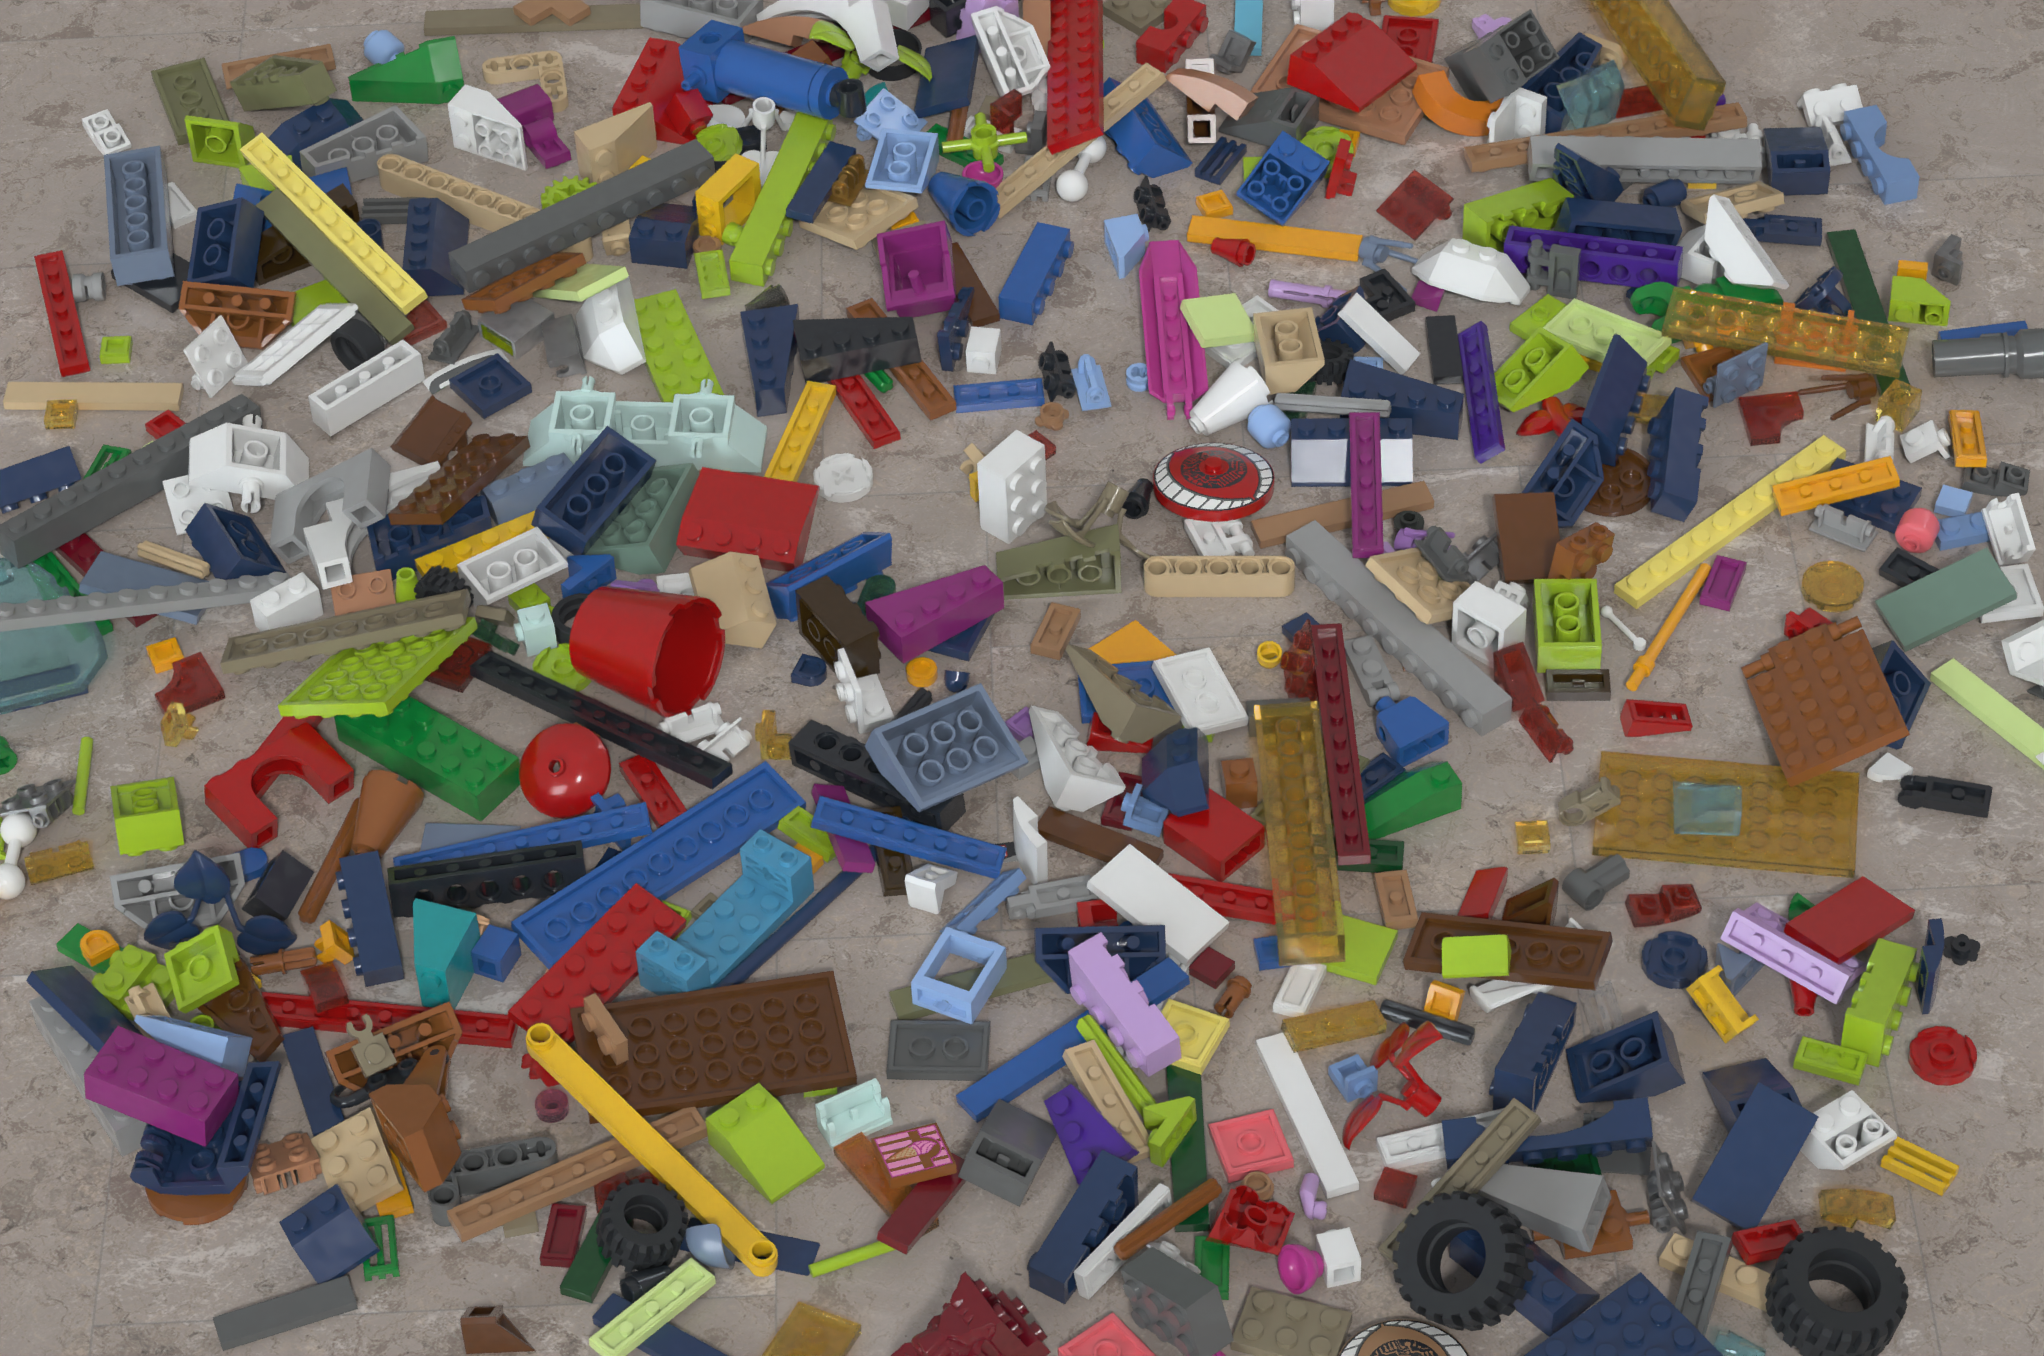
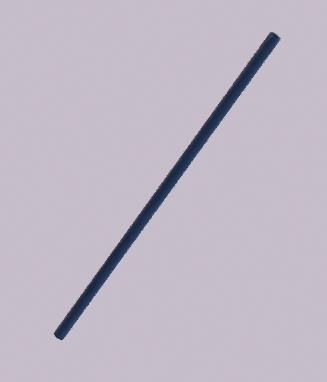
M903 816V819L911 821L909 818ZM870 845L869 849L876 863L874 846ZM840 872L713 988L744 983L863 873Z

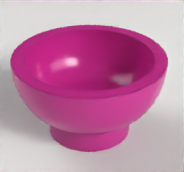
M982 160L968 164L963 169L962 176L985 181L996 188L1002 182L1004 172L1002 167L994 162V171L987 173L983 169Z
M1287 1244L1281 1248L1278 1255L1280 1278L1286 1288L1293 1294H1302L1308 1291L1315 1284L1317 1278L1323 1274V1260L1315 1250L1310 1251L1305 1246L1299 1244Z

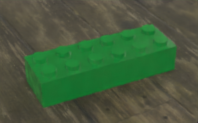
M411 696L401 701L391 714L383 717H377L375 714H363L354 718L348 717V715L334 716L339 741L405 779L410 780L417 786L480 822L520 786L519 757Z

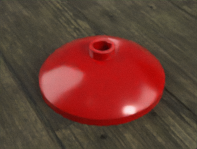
M570 723L557 724L537 734L526 747L519 768L520 785L527 801L539 812L558 819L574 818L592 809L595 805L590 797L597 793L603 797L611 776L610 756L603 741L591 730ZM560 762L561 767L559 771L554 773V765Z

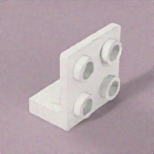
M1521 87L1504 97L1498 110L1492 112L1489 116L1487 127L1490 128L1487 143L1512 140L1514 137L1518 139L1545 134L1547 97Z
M2044 620L2001 642L2009 674L2044 687Z
M838 649V661L834 662V668L840 683L836 684V690L840 702L845 701L847 704L845 705V713L849 724L854 723L860 735L891 722L894 715L877 674L856 678L845 649Z

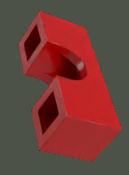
M1172 0L1164 9V29L1149 26L1136 41V63L1141 65L1148 63L1157 70L1166 73L1173 64L1179 61L1184 51L1193 45L1194 40L1199 34L1204 33L1207 29L1209 19L1207 17L1206 5L1194 0Z

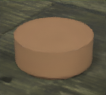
M702 236L693 243V254L722 249L721 241L716 237Z

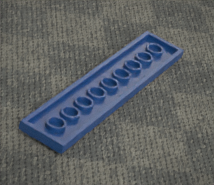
M765 761L652 832V834L644 837L511 921V929L518 933L519 938L550 969L636 883L662 902L739 853L740 848L760 829L769 834L778 827L779 820L798 805L806 810V802Z

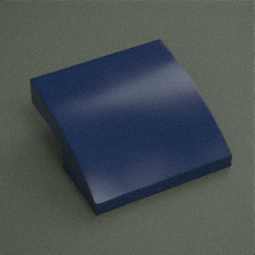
M1942 918L1928 919L1925 945L1921 949L1915 989L1922 1015L1930 1013L1936 998L1944 950Z

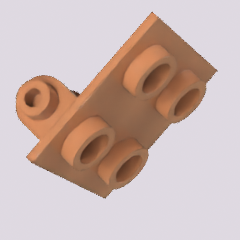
M390 569L352 575L353 582L331 588L335 616L396 604Z
M307 1132L302 1134L292 1133L283 1137L282 1140L271 1144H258L250 1170L256 1194L263 1192L264 1195L281 1190L277 1175L280 1177L283 1188L286 1189L287 1184L284 1176L286 1172H289L293 1185H297L294 1174L295 1169L300 1183L317 1179L316 1175L322 1173L319 1163L320 1159Z

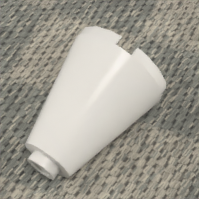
M1242 358L1235 359L1190 411L1191 418L1189 423L1197 434L1203 433L1208 436L1248 419L1252 410L1259 405L1274 404L1273 400L1269 402L1266 396L1270 394V391L1261 376L1251 365L1247 368L1241 365L1245 361Z

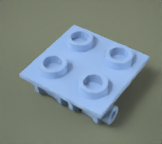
M883 88L867 106V111L857 117L854 123L858 125L857 138L860 141L870 140L872 136L879 140L882 128L920 132L928 121L924 118H918L912 109Z

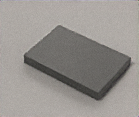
M891 1020L886 1070L887 1079L979 1081L988 1075L991 1021H974L973 1024H969L963 1021Z

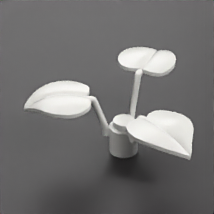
M767 97L757 98L753 102V108L749 109L747 118H745L743 111L735 106L726 104L708 105L713 113V117L707 127L716 124H727L728 127L739 128L748 126L752 120L756 128L761 130L760 151L750 150L741 156L759 163L761 187H763L778 155L777 151L766 152V130L770 129L776 120L782 131H789L797 111L785 109L779 116V110L775 109V102Z

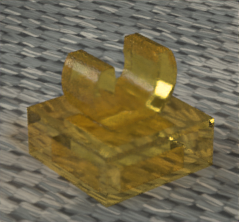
M171 702L160 722L165 746L177 747L182 737L193 740L198 732L197 727H192L196 719L195 716L185 713L183 703Z

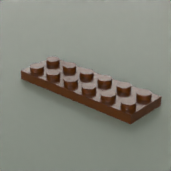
M507 433L501 436L479 434L473 437L472 441L464 448L459 449L458 453L451 460L444 462L443 466L436 473L429 475L428 479L421 486L414 488L413 492L406 499L398 502V505L388 513L391 525H443L530 448L528 436H515L514 433Z
M1421 912L1405 953L1403 964L1405 970L1442 974V939L1444 937L1505 934L1509 938L1512 950L1509 976L1476 978L1596 991L1613 938L1611 932Z

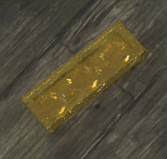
M1375 1000L1283 1019L1281 1030L1293 1053L1386 1033L1387 1022L1379 1011Z

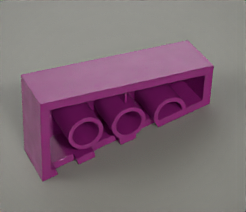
M982 565L865 602L866 618L868 621L872 620L878 627L880 633L878 639L904 664L1004 609L1003 582L986 565Z

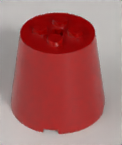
M612 586L599 587L591 592L583 601L573 621L569 640L571 663L575 671L581 676L662 717L669 718L686 712L689 716L692 714L691 709H693L695 704L699 700L705 701L709 696L721 669L725 651V630L721 629L719 624V618L722 616L721 611L713 601L700 596Z

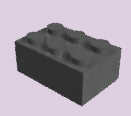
M1154 1247L1149 1248L1120 1269L1125 1283L1123 1284V1290L1130 1299L1133 1309L1131 1315L1134 1322L1140 1328H1146L1156 1334L1162 1342L1172 1344L1185 1356H1213L1234 1341L1218 1286Z

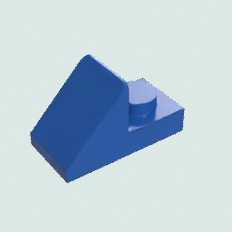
M610 554L568 556L569 577L561 584L562 597L564 599L567 596L578 593L590 594L595 589L607 586L617 579L614 557Z

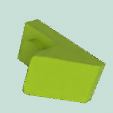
M1187 1096L1143 1108L1144 1126L1152 1131L1147 1142L1151 1163L1163 1168L1197 1120L1195 1098Z

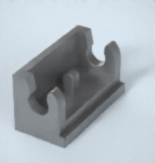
M572 314L542 322L541 326L549 367L568 366L566 369L556 371L557 377H568L579 373L581 375L586 374L587 370L579 331Z

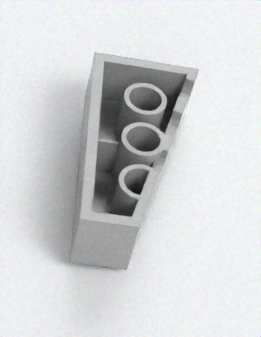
M396 105L300 151L302 172L308 178L347 167L350 183L379 175L377 161L386 154H396L417 163L429 161L426 136Z

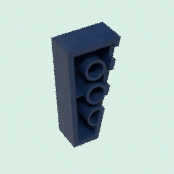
M378 850L339 858L341 871H336L335 874L339 891L346 890L347 899L341 900L345 919H352L353 927L347 928L350 947H357L359 956L353 957L356 976L363 975L365 987L404 979Z
M1538 992L1534 1001L1527 1004L1522 1022L1516 1028L1510 1043L1495 1067V1075L1489 1089V1095L1493 1096V1111L1505 1108L1515 1098L1536 1113L1575 1026L1576 1002Z

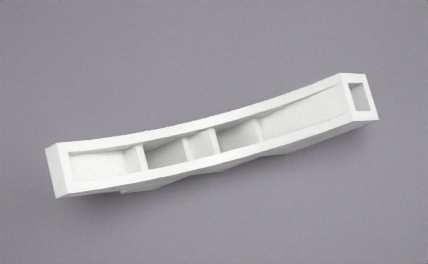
M779 0L756 14L757 21L774 17L800 16L838 22L847 31L855 44L860 62L877 72L899 59L888 4L882 0Z
M436 461L390 473L386 514L391 512L398 505L399 501L406 499L413 492L414 488L421 486L428 479L429 475L436 473L441 468L439 462ZM343 498L326 503L329 517L328 522L303 528L308 553L323 590L353 582L350 570L352 557L359 543L368 534L367 527L360 529L342 512Z

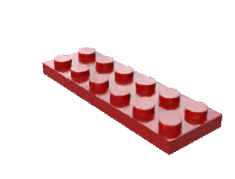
M636 883L508 1010V1018L526 1032L535 1024H547L560 1038L570 1045L575 1040L570 1009L584 1007V998L596 993L603 1004L611 1003L639 975L635 951L656 931L673 940L686 927L687 920Z

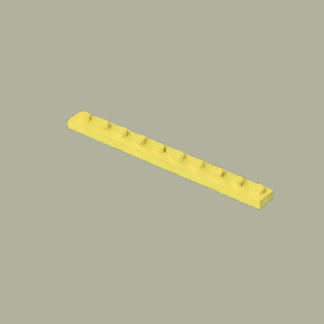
M262 132L240 149L242 155L275 188H278L405 315L428 298L425 290Z
M1825 435L1821 436L1617 582L1614 586V594L1635 609H1638L1778 508L1772 494L1773 485L1828 472L1837 458L1845 459L1846 450Z

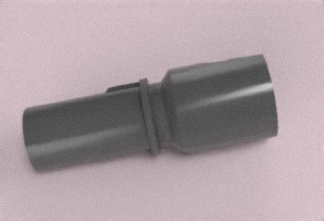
M2020 329L2014 336H2008L2007 332L1982 334L1979 338L1932 340L1933 376L1936 378L2003 374V378H2008L2009 374L2016 373L2021 379L2044 378V329Z

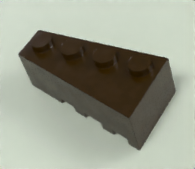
M343 183L326 193L355 223L360 221L357 202ZM273 226L261 232L255 280L259 286L312 266Z

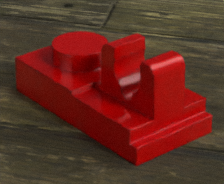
M1340 138L1325 194L1326 199H1335L1336 193L1352 196L1357 179V173L1350 171L1354 154L1349 153L1352 141Z

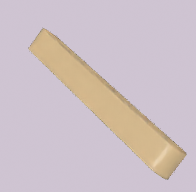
M396 154L383 155L377 161L380 185L385 191L400 197L439 198L467 217L470 224L491 232H495L541 210ZM589 237L559 252L583 253L587 263L593 258L592 239Z

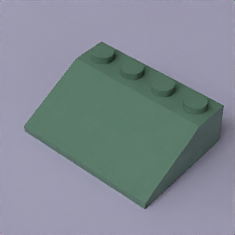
M694 464L654 467L651 478L585 555L610 554L614 557L616 569L638 575L664 573L678 548L676 542L682 516L699 476V472Z

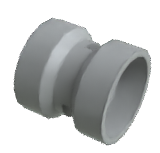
M103 272L93 273L91 276L73 274L72 288L76 303L85 302L87 299H94L95 301L106 300V281Z

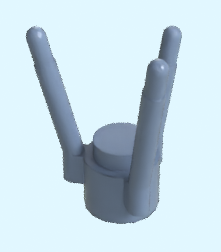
M1370 235L1363 239L1359 247V257L1364 259L1362 265L1371 268L1375 272L1381 270L1376 264L1379 262L1383 263L1388 256L1414 264L1419 260L1390 250L1387 247L1413 248L1412 243L1383 239Z

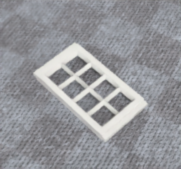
M356 303L320 304L235 373V378L231 381L234 385H270L356 314L355 311L358 309Z

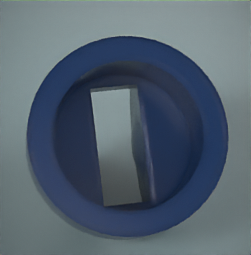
M945 670L944 682L946 688L953 693L965 690L969 683L970 673Z

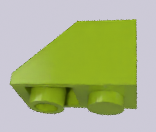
M1893 276L1888 321L1947 327L1951 301L1923 278Z

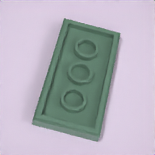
M1986 547L1875 600V606L1904 652H1907L2016 600L2017 592Z

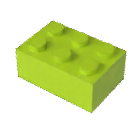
M1597 578L1570 580L1534 579L1532 606L1537 673H1546V669H1600L1602 640Z

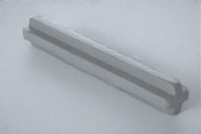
M1277 393L1274 400L1275 405L1281 411L1349 415V412H1380V418H1388L1391 413V402L1389 400Z

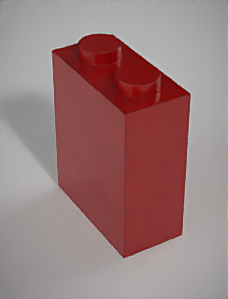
M1210 788L1209 809L1181 817L1171 813L1163 822L1164 844L1219 882L1227 879L1265 847V826Z

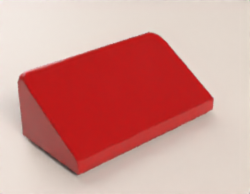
M1497 867L1476 870L1457 916L1492 919L1507 884L1508 868Z

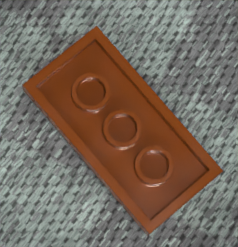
M557 252L461 299L465 310H475L478 313L494 311L495 314L504 313L511 309V304L532 298L533 292L554 286L555 280L576 274L577 268L585 265L586 260L583 253Z

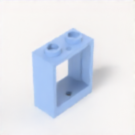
M946 927L911 981L912 1003L973 1024L1007 969L1006 947L994 941H987L972 936L965 931ZM950 953L985 965L970 991L934 979Z

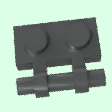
M1533 240L1531 248L1528 250L1530 267L1527 269L1526 278L1531 286L1530 289L1536 291L1540 289V285L1548 286L1547 294L1551 296L1576 299L1579 287L1581 249L1552 244L1550 252H1546L1543 249V242L1541 240ZM1542 266L1549 267L1548 272L1544 271Z

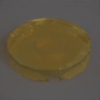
M1823 561L1810 566L1803 574L1801 592L1809 604L1811 601L1817 605V609L1827 612H1842L1853 608L1856 602H1860L1863 596L1864 580L1861 574L1851 565L1839 561Z

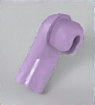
M1307 1173L1303 1177L1299 1191L1304 1214L1311 1220H1314V1218L1323 1220L1327 1214V1203L1316 1201L1320 1179L1314 1173Z

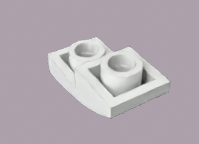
M108 109L82 119L84 129L103 155L118 153L131 148V143L120 124L115 123Z

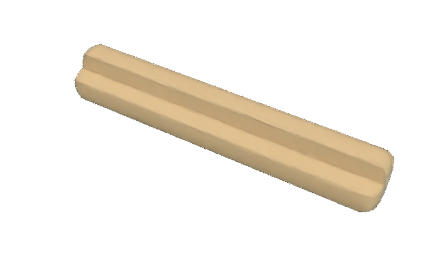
M149 541L139 543L137 546L139 549L137 554L143 559L199 579H204V577H208L211 573L209 571L210 564L200 559Z

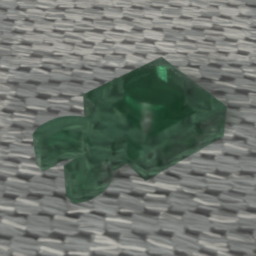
M484 618L480 622L476 621L478 628L472 635L505 653L508 652L515 656L520 644L497 632L499 626Z

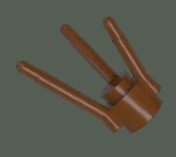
M1867 372L1861 374L1822 375L1821 380L1847 381V383L1798 390L1799 395L1846 389L1848 397L1850 399L1854 398L1857 401L1831 415L1830 419L1834 421L1861 406L1871 404L1870 398L1876 396L1877 385L1873 375Z

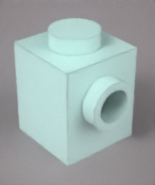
M547 603L517 610L519 623L513 624L517 641H523L528 657L538 655L548 647H551V649L557 648L554 622Z

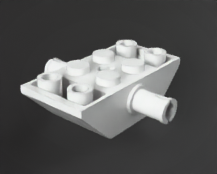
M249 414L243 418V425L225 423L190 438L188 485L242 494L241 509L247 513L249 503L250 513H256L261 508L260 497L275 500L277 494L309 479V458L287 433L262 429L261 417L256 415L255 424H253V414Z

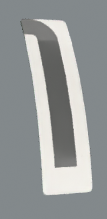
M500 349L485 351L459 360L454 365H448L426 378L423 383L431 394H435L450 384L449 379L496 353L508 363L510 361Z

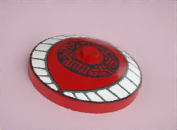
M1199 443L1179 448L1160 460L1153 473V491L1157 500L1166 509L1177 515L1198 521L1222 522L1240 519L1262 509L1273 496L1275 477L1269 462L1250 449L1228 443Z

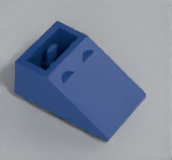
M1282 131L1235 195L1281 226H1284L1323 180L1330 161L1285 131Z

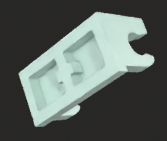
M876 1078L815 1104L817 1127L833 1151L893 1124L888 1097L882 1098L881 1087Z

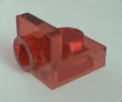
M1016 89L1011 90L990 104V124L995 126L996 131L1002 134L1014 133V121L1022 116V93Z

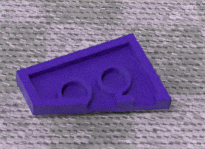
M1069 1084L1044 1101L1078 1185L1081 1184L1102 1150L1125 1161L1140 1153L1101 1114V1111L1084 1093L1073 1084Z

